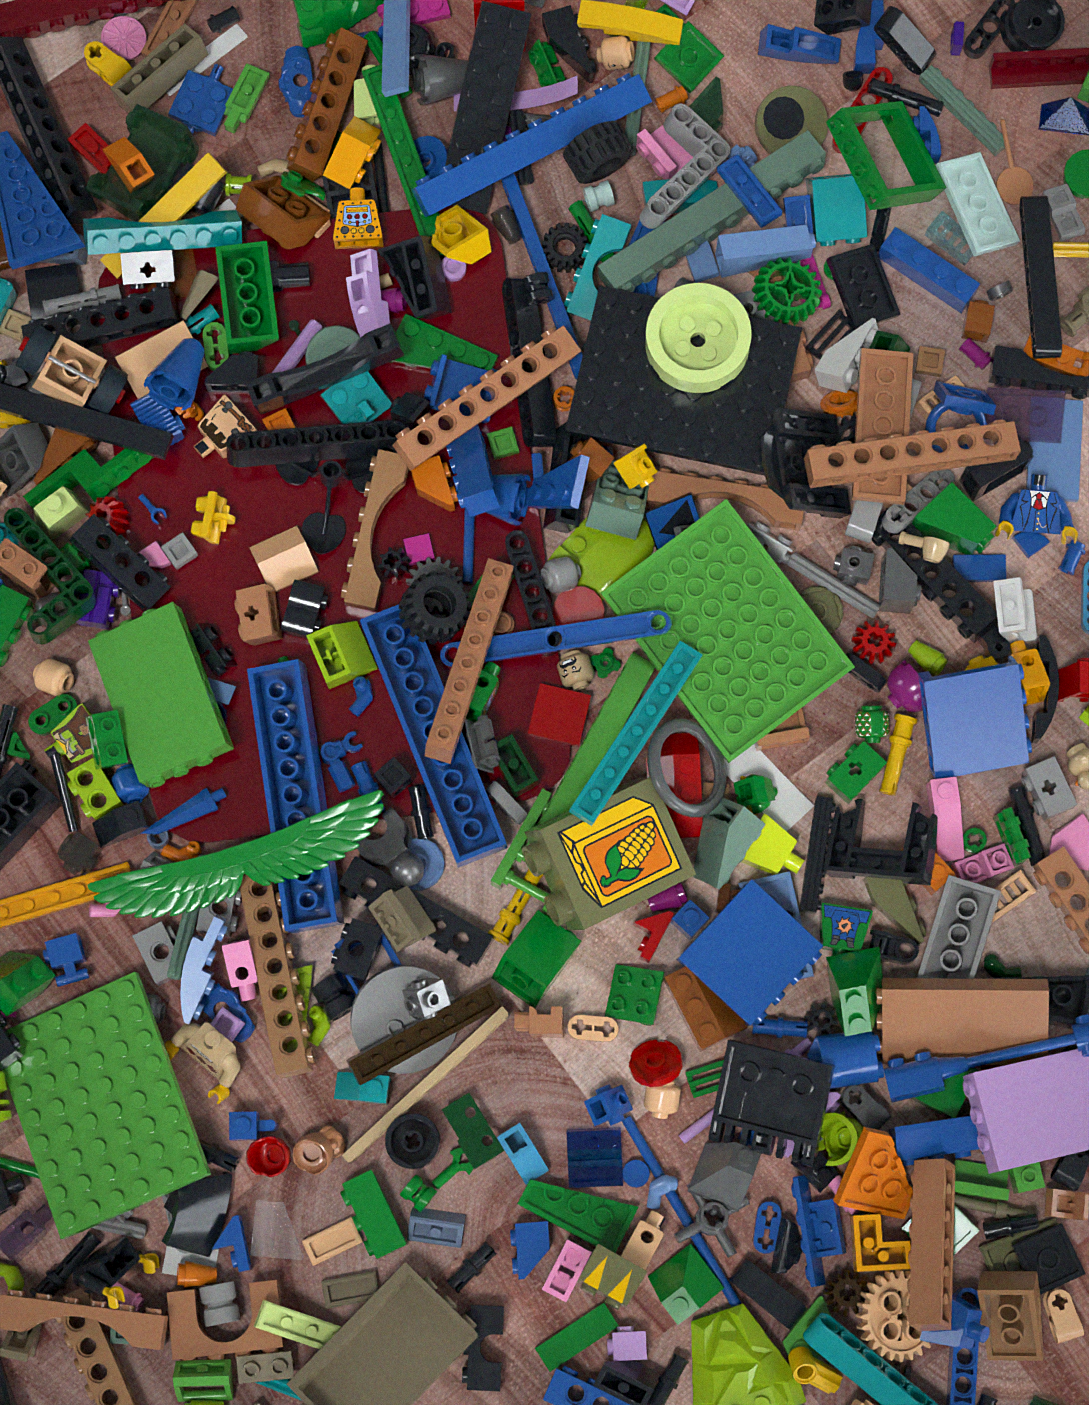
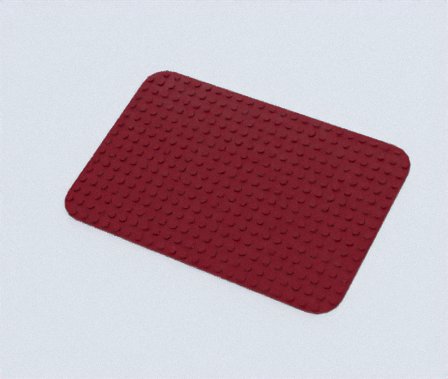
M447 206L438 212L441 215L453 206ZM410 209L378 213L384 247L419 236ZM463 209L488 229L492 252L473 264L466 263V273L461 280L451 282L445 279L452 313L431 320L416 319L498 355L494 369L500 370L502 368L500 363L511 356L502 296V284L506 278L502 245L496 228L482 213ZM329 219L331 225L319 238L313 236L306 245L293 249L283 248L278 241L270 235L263 233L261 228L242 231V244L267 241L269 261H278L281 264L308 262L310 272V286L283 288L282 291L273 293L279 340L252 352L259 356L261 362L260 377L274 371L312 319L321 324L322 329L329 326H344L359 335L350 306L346 281L347 277L352 276L350 255L367 249L376 250L379 276L388 273L393 284L381 290L398 287L401 289L396 278L392 277L386 260L378 252V249L384 247L335 249L333 235L336 219ZM216 247L175 250L178 280L171 281L172 286L168 288L175 295L179 315L197 271L203 270L219 277ZM445 255L440 257L441 261L446 257ZM148 262L147 267H143L144 272L149 273V277H151L152 272H156L155 267L150 266V262ZM105 267L101 274L98 289L118 284L122 299H125L129 294H144L156 288V283H146V288L131 289L130 284L123 285V277L117 279L107 267ZM218 279L190 315L194 316L211 304L220 317L213 322H218L225 328L220 281ZM408 303L405 311H400L399 313L389 311L390 324L395 332H397L405 314L415 318ZM154 305L147 307L145 314L152 312ZM129 312L123 313L120 320H125L129 316ZM105 318L100 319V326L104 323ZM204 318L199 319L198 321L187 327L188 330L196 324H198L199 322H201L202 320H204ZM167 328L102 344L103 358L107 360L104 365L105 370L109 365L122 370L115 356ZM202 328L201 333H199L198 335L195 333L192 335L193 339L198 340L204 348V328ZM213 330L210 336L214 344H218L217 337L222 334H218L217 330ZM219 350L215 351V359L211 361H215V364L219 365L220 361L225 358H221ZM305 354L295 368L306 365ZM388 362L368 371L391 403L398 396L402 397L405 392L423 398L426 386L431 385L433 375H430L429 368L411 367L398 362ZM209 367L200 371L194 402L203 410L204 417L221 397L226 395L257 431L267 430L262 419L285 408L295 428L341 424L320 396L329 387L261 415L254 407L249 393L208 392L205 378L213 371ZM501 376L502 384L505 387H512L511 379L507 376ZM127 380L123 387L126 391L120 403H115L109 414L141 424L130 403L138 398ZM515 398L490 416L489 422L485 424L479 423L478 426L485 441L492 475L527 474L531 482L526 481V487L530 488L533 483L530 447L525 446L523 441L518 401ZM175 408L174 410L169 409L173 417L178 415L185 427L182 430L184 439L170 446L165 460L153 457L146 465H143L130 475L127 480L117 485L119 500L125 504L124 509L130 512L125 517L129 524H124L125 533L122 534L130 543L129 548L137 554L155 541L161 548V546L183 532L198 556L178 570H176L172 563L164 568L150 567L155 572H161L168 579L169 582L167 584L170 586V589L151 609H158L174 602L182 608L190 632L197 628V623L213 625L218 630L222 643L233 652V659L238 665L236 667H225L227 672L218 676L216 673L213 674L204 660L210 654V651L207 650L204 654L198 652L208 678L236 686L229 705L216 701L234 749L213 758V761L208 765H197L189 769V772L183 776H173L166 779L163 785L150 788L151 800L159 820L200 793L201 790L207 788L211 794L222 788L227 797L215 803L218 807L217 811L191 820L169 831L189 842L203 843L271 834L247 669L279 663L278 659L284 656H288L289 661L299 659L306 664L317 742L320 751L323 744L336 740L342 741L349 732L354 731L356 732V737L349 740L350 745L357 746L362 744L363 746L359 752H347L346 756L340 758V761L345 762L356 784L342 793L338 791L329 773L328 768L330 766L323 763L320 758L327 809L349 799L352 800L360 797L358 793L359 786L351 767L363 761L367 762L374 782H377L374 773L395 757L412 777L413 782L408 787L424 784L378 666L377 670L362 675L371 683L373 700L362 714L357 717L348 709L357 699L355 688L353 687L354 679L329 689L308 639L284 634L281 631L282 639L253 646L243 642L239 635L240 617L235 609L236 591L266 584L250 547L295 526L298 527L302 535V524L305 518L312 513L325 514L327 487L321 483L320 474L314 478L308 476L307 481L303 485L297 486L285 482L279 475L275 464L234 467L228 463L227 457L222 458L215 449L203 458L194 448V445L204 438L198 428V424L201 421H196L195 417L192 418L191 416L187 419L183 418V414L179 415ZM387 409L372 422L392 420L391 409ZM430 409L432 416L439 412L437 410ZM438 420V425L442 430L448 431L450 429V424L447 420ZM512 427L519 453L494 460L487 433ZM419 433L417 435V440L420 444H429V438L425 434ZM113 445L114 457L125 448ZM444 447L432 457L440 456L442 463L447 462L451 477L447 478L449 487L454 486L456 491L453 476L457 474H453L449 459L453 457L450 458L447 448ZM350 458L333 459L349 475L346 471V463ZM329 460L319 461L318 467L322 466L324 462ZM410 470L408 471L405 486L385 505L373 531L372 559L376 574L382 585L377 612L347 606L344 602L345 598L341 597L344 582L348 583L350 573L347 572L348 561L350 557H354L356 547L352 546L356 531L360 532L362 522L358 521L361 506L366 507L368 498L364 496V493L354 489L352 480L347 481L341 477L340 484L332 488L329 516L338 515L342 517L346 527L345 536L340 545L333 551L320 555L306 543L319 573L302 581L325 587L326 594L329 595L326 610H321L319 619L323 620L321 629L330 625L357 621L373 659L374 656L362 629L360 619L398 605L402 600L403 593L409 587L406 584V579H413L410 573L401 575V580H398L394 575L387 579L384 576L385 571H381L378 568V565L382 564L380 554L384 555L389 552V547L395 552L402 548L405 551L404 557H407L403 539L429 533L435 558L431 562H436L437 557H440L442 564L450 560V569L458 567L459 572L456 576H462L463 578L465 508L461 509L459 501L454 502L455 511L450 512L418 496ZM208 491L217 492L218 496L227 499L226 505L230 506L229 514L236 517L235 523L227 524L226 532H221L219 544H211L204 538L197 537L191 533L192 523L194 521H203L204 513L196 511L197 498L208 496ZM144 494L152 505L166 512L167 519L162 513H156L154 519L157 520L159 525H155L151 520V513L138 497ZM528 506L526 516H520L518 521L522 522L518 526L511 525L485 512L475 515L473 583H462L464 585V592L468 591L469 593L483 575L488 558L510 565L505 539L510 532L515 530L522 531L527 535L540 574L546 561L538 509ZM514 540L510 544V547L515 550H519L524 546V543L520 540ZM398 560L394 561V565L391 566L392 568L396 567L395 562H397ZM409 563L407 564L409 571L410 569L418 570L417 564L409 566ZM522 564L518 568L521 574H528L532 570L531 566L527 564ZM143 575L134 576L136 584L139 586L147 585V579ZM515 578L509 586L501 612L510 614L514 620L512 633L531 630ZM292 585L275 593L280 627L282 626ZM534 588L527 590L525 593L531 599L538 597L540 594ZM544 588L553 615L550 591ZM129 598L131 618L134 620L141 617L143 611ZM434 611L433 614H440V613H439V611ZM537 613L534 615L533 620L537 623H543L548 617L544 613ZM465 624L451 638V641L444 643L436 642L435 644L426 642L444 689L452 667L442 662L440 653L446 644L461 641ZM549 637L548 641L550 645L553 646L555 644V640ZM451 648L447 652V659L451 663L454 662L457 648ZM558 652L548 657L537 654L492 662L501 668L497 676L499 678L498 692L486 714L488 719L492 720L494 738L498 742L511 734L513 735L538 778V786L515 798L496 766L493 767V773L477 769L485 790L493 781H496L516 802H521L538 797L542 788L549 791L561 780L569 764L570 745L528 735L540 683L563 688L557 670L559 662ZM464 722L462 733L465 738L467 730ZM377 782L379 786L377 790L383 791L381 801L385 809L388 810L392 807L399 817L411 816L412 805L408 788H405L392 799ZM424 787L428 807H431L432 813H436L427 789ZM487 794L491 805H497ZM383 813L379 814L376 817H373L378 818L379 820H385L382 816Z

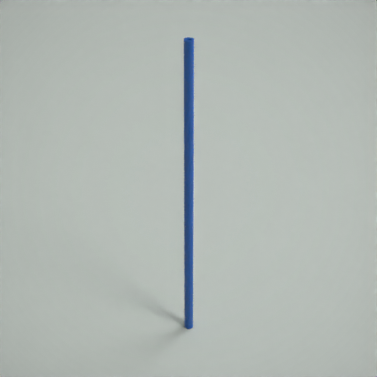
M631 1115L625 1118L622 1123L655 1179L666 1175ZM676 1191L666 1193L665 1196L684 1228L694 1223ZM699 1232L690 1237L701 1257L725 1287L722 1292L730 1306L734 1307L742 1304L701 1233Z

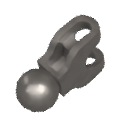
M390 807L382 814L387 824L385 834L377 840L364 838L357 841L360 844L357 849L371 865L387 866L391 871L393 880L397 884L413 886L423 878L424 865L421 859L410 850L412 842L411 829L395 810Z

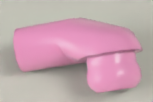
M108 903L90 904L89 916L114 917L121 909H107L105 906Z

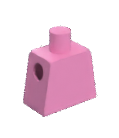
M250 938L225 943L222 945L231 987H239L241 1001L256 999L257 993L254 983L258 982ZM239 967L247 968L248 977L240 976Z

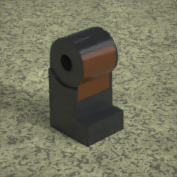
M997 626L978 640L984 648L985 657L992 656L996 662L1002 661L1010 651L1008 640L999 633Z

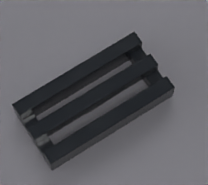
M839 309L808 343L806 350L818 360H821L823 356L821 353L845 326H848L849 329L838 342L853 332L848 317L844 316L843 312ZM840 320L841 323L816 350L814 348L816 344Z

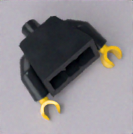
M127 1236L88 1256L74 1269L72 1279L75 1285L80 1286L87 1294L94 1292L101 1297L107 1296L109 1307L117 1309L119 1307L118 1300L125 1302L123 1289L120 1286L113 1285L139 1262L143 1263V1271L145 1273H155L156 1268H159V1257L156 1253L142 1255V1252L134 1249Z

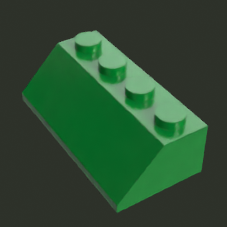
M267 241L216 246L229 354L254 352L278 341L279 335Z

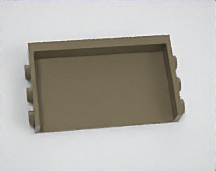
M405 1262L300 1369L287 1385L303 1401L301 1405H413L478 1337L474 1330L477 1325L466 1314L461 1317L455 1311L457 1305L447 1295L442 1298L435 1292L438 1287L430 1278L426 1276L422 1279Z

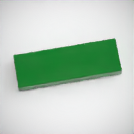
M602 1303L537 1346L535 1350L549 1372H551L619 1327L605 1303Z

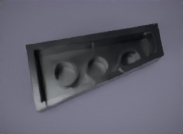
M1089 975L982 978L1048 979L1049 1025L1072 1029L1071 1025L1077 1024L1075 1018L1088 1014Z

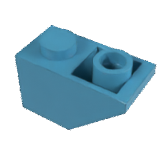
M520 1123L497 1137L526 1185L530 1179L535 1180L549 1171Z

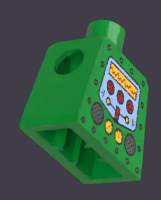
M487 662L484 669L481 670L466 716L467 720L477 722L479 716L486 715L498 692L499 678L497 676L501 668L492 662Z

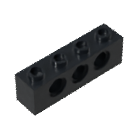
M567 422L556 429L557 438L552 449L550 471L569 461L572 457L570 451L577 442L581 441L583 443L589 439L566 434ZM583 490L578 509H545L543 528L569 533L579 527Z
M93 514L71 536L69 541L143 612L151 609L170 589V586L167 584L169 582L168 579L161 572L153 571L148 566L150 564L149 561L142 554H136L129 548L130 543L120 534L117 536L110 530L111 525L106 519ZM103 538L107 540L109 548L100 549L96 545V539ZM118 556L124 557L128 562V567L121 568L117 566L115 558ZM143 575L147 579V585L139 586L136 584L134 576Z

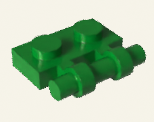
M1012 807L996 814L993 820L1014 867L1023 864L1027 859L1031 858L1028 850V847H1030L1027 839L1023 838L1019 827L1021 823L1018 816L1015 817Z

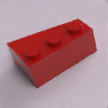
M1078 658L1076 663L1058 669L1059 694L1057 702H1063L1071 697L1079 698V702H1089V658Z

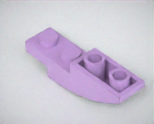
M367 249L350 255L352 276L346 278L350 306L360 337L390 323L388 302L381 300L377 251L373 249Z

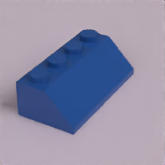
M970 1116L899 1126L888 1130L889 1135L892 1136L895 1151L900 1157L903 1166L914 1165V1160L928 1157V1160L943 1159L944 1155L953 1153L955 1158L971 1156V1151L980 1150L977 1143L978 1131Z

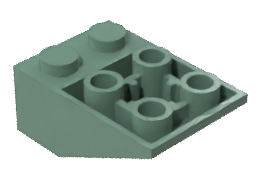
M613 460L602 476L596 479L585 526L636 540L644 516L649 484L643 488L638 484L629 489L614 465L616 460Z
M722 798L719 805L703 818L694 863L696 875L693 877L720 890L730 879V874L737 864L745 858L749 847L759 838L761 830L766 824L746 807Z

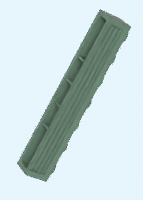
M931 65L920 74L919 82L938 101H943V106L995 157L1005 149L1003 135L997 130L996 125L993 122H989L982 111H978L971 100H967L962 91L956 89L948 78L945 79L938 68H934Z

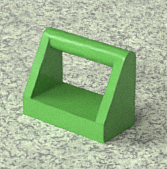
M231 1359L176 1361L173 1373V1386L178 1402H190V1400H234ZM224 1385L225 1388L217 1390L184 1391V1387L186 1386Z

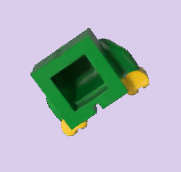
M757 774L741 776L740 781L733 783L735 794H738V797H736L737 804L746 807L755 816L768 808L778 793L777 788L772 785L771 779Z

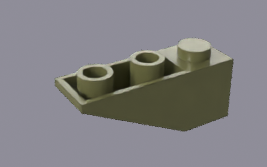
M865 877L863 881L872 905L908 938L914 940L918 946L925 942L923 937L926 936V931L922 922H917L914 912L917 911L912 896H907L904 888L907 884L902 880Z

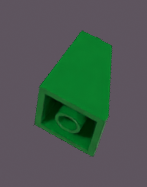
M953 482L921 510L912 521V524L924 537L944 540L950 544L949 549L965 555H973L976 551L981 554L991 544L995 537L992 533L997 527Z
M538 910L503 954L492 979L531 1007L536 1008L575 954L581 940L572 931L557 926L549 915L543 914Z
M879 947L826 957L831 1001L844 1035L850 1036L872 1031L877 1019V1013H879L882 1005L877 1004V988H882L883 978Z

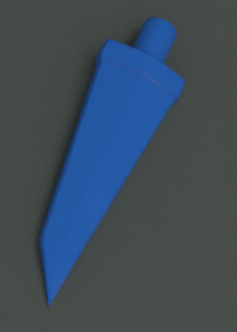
M205 788L140 834H160L208 813L218 810L215 803L227 796L222 788L211 794Z

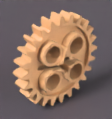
M895 1270L894 1274L893 1272L885 1271V1278L875 1276L876 1285L867 1283L870 1290L869 1293L861 1292L865 1302L857 1303V1306L863 1310L862 1313L856 1314L855 1317L862 1319L863 1322L856 1327L857 1329L865 1330L860 1338L869 1341L867 1346L875 1350V1353L879 1356H884V1359L891 1361L895 1359V1361L903 1362L904 1358L913 1360V1353L922 1356L921 1347L930 1349L931 1346L929 1342L920 1340L922 1331L914 1328L913 1333L909 1334L910 1325L907 1320L906 1310L910 1299L907 1289L910 1271L903 1273L902 1270ZM886 1296H888L889 1304L885 1308L884 1299L886 1298ZM888 1324L889 1332L885 1336L884 1327Z

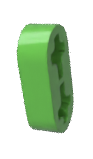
M218 322L209 323L203 329L205 359L212 371L230 357L225 328ZM213 330H217L218 334H222L217 337L218 344H214L210 336ZM219 350L221 358H225L220 361L219 365H216L215 361H211L215 359V351Z

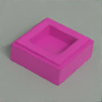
M429 533L403 539L407 557L412 560L409 566L416 565L418 561L425 563L427 557L431 561L435 560Z

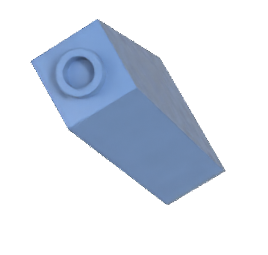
M807 225L724 234L718 236L715 256L721 278L758 270L763 266L765 267L770 260L775 263L779 257L783 262L789 256L792 262L798 259L811 258L813 248H816L814 234L809 233Z

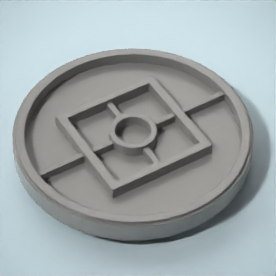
M399 965L384 969L368 979L358 991L350 1014L351 1032L358 1049L363 1051L421 1019L418 1016H410L406 1010L402 990L410 987L411 982L419 978H440L421 967ZM444 983L449 1001L451 1002L455 998L451 990ZM456 1032L387 1071L407 1074L432 1066L449 1050L455 1039Z

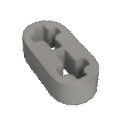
M493 781L485 791L489 797L516 824L520 825L526 819L528 814L496 781Z

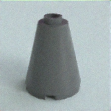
M428 54L414 55V58L419 60L418 69L413 68L412 71L413 86L415 92H420L421 98L417 99L420 105H428L461 93L468 60Z

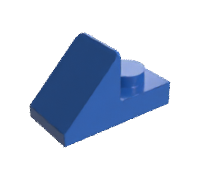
M810 195L783 198L785 224L783 226L807 225L809 233H813Z
M237 1215L232 1217L212 1250L234 1246V1251L230 1252L233 1268L238 1267L239 1272L252 1270L242 1217Z

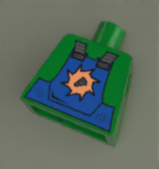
M822 903L819 911L820 943L823 945L821 949L832 951L831 956L861 950L873 911Z

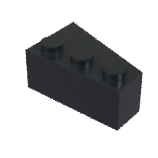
M420 235L378 249L381 257H384L390 267L389 271L392 277H395L399 283L400 291L415 318L431 320L452 313L439 251L432 246V237Z

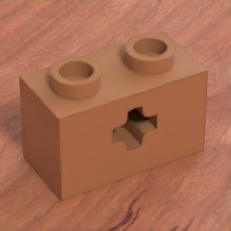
M261 584L237 590L235 609L240 617L238 631L243 642L254 646L282 639L275 588Z

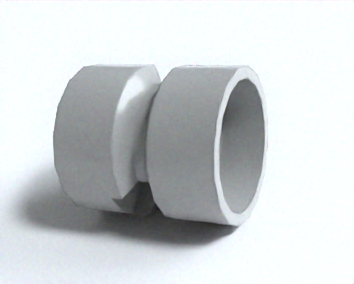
M234 1281L199 1288L201 1303L208 1307L204 1311L205 1327L241 1320L239 1307L232 1302L237 1297Z

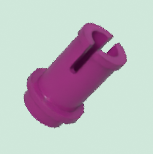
M968 338L959 348V351L975 364V368L979 367L983 370L992 360L989 356L990 352L983 351L971 338Z

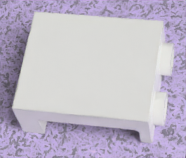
M1020 577L993 581L999 633L1010 643L1019 640L1024 642L1036 641L1038 636L1032 590H1023Z

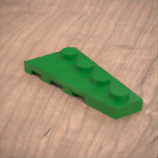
M405 314L396 332L405 356L395 359L390 363L398 362L405 364V366H419L431 369L433 360H438V357L443 354L447 356L446 359L489 371L494 369L498 355Z

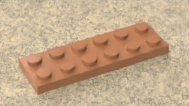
M861 348L855 443H860L864 439L872 437L877 438V440L887 439L894 434H903V437L909 436L913 353ZM887 452L880 453L882 458L886 460L892 459ZM854 456L858 463H866L862 456ZM907 475L852 482L851 500L904 505L906 501Z

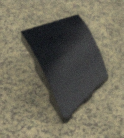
M225 1171L219 1176L210 1178L206 1176L170 1193L164 1208L174 1217L162 1239L166 1246L210 1257L225 1219L232 1186V1174Z

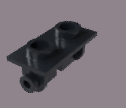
M197 623V628L191 631V635L200 654H204L207 650L210 651V654L204 660L213 674L216 673L218 676H221L227 672L225 667H236L238 664L233 659L234 654L229 647L222 643L218 630L209 623Z

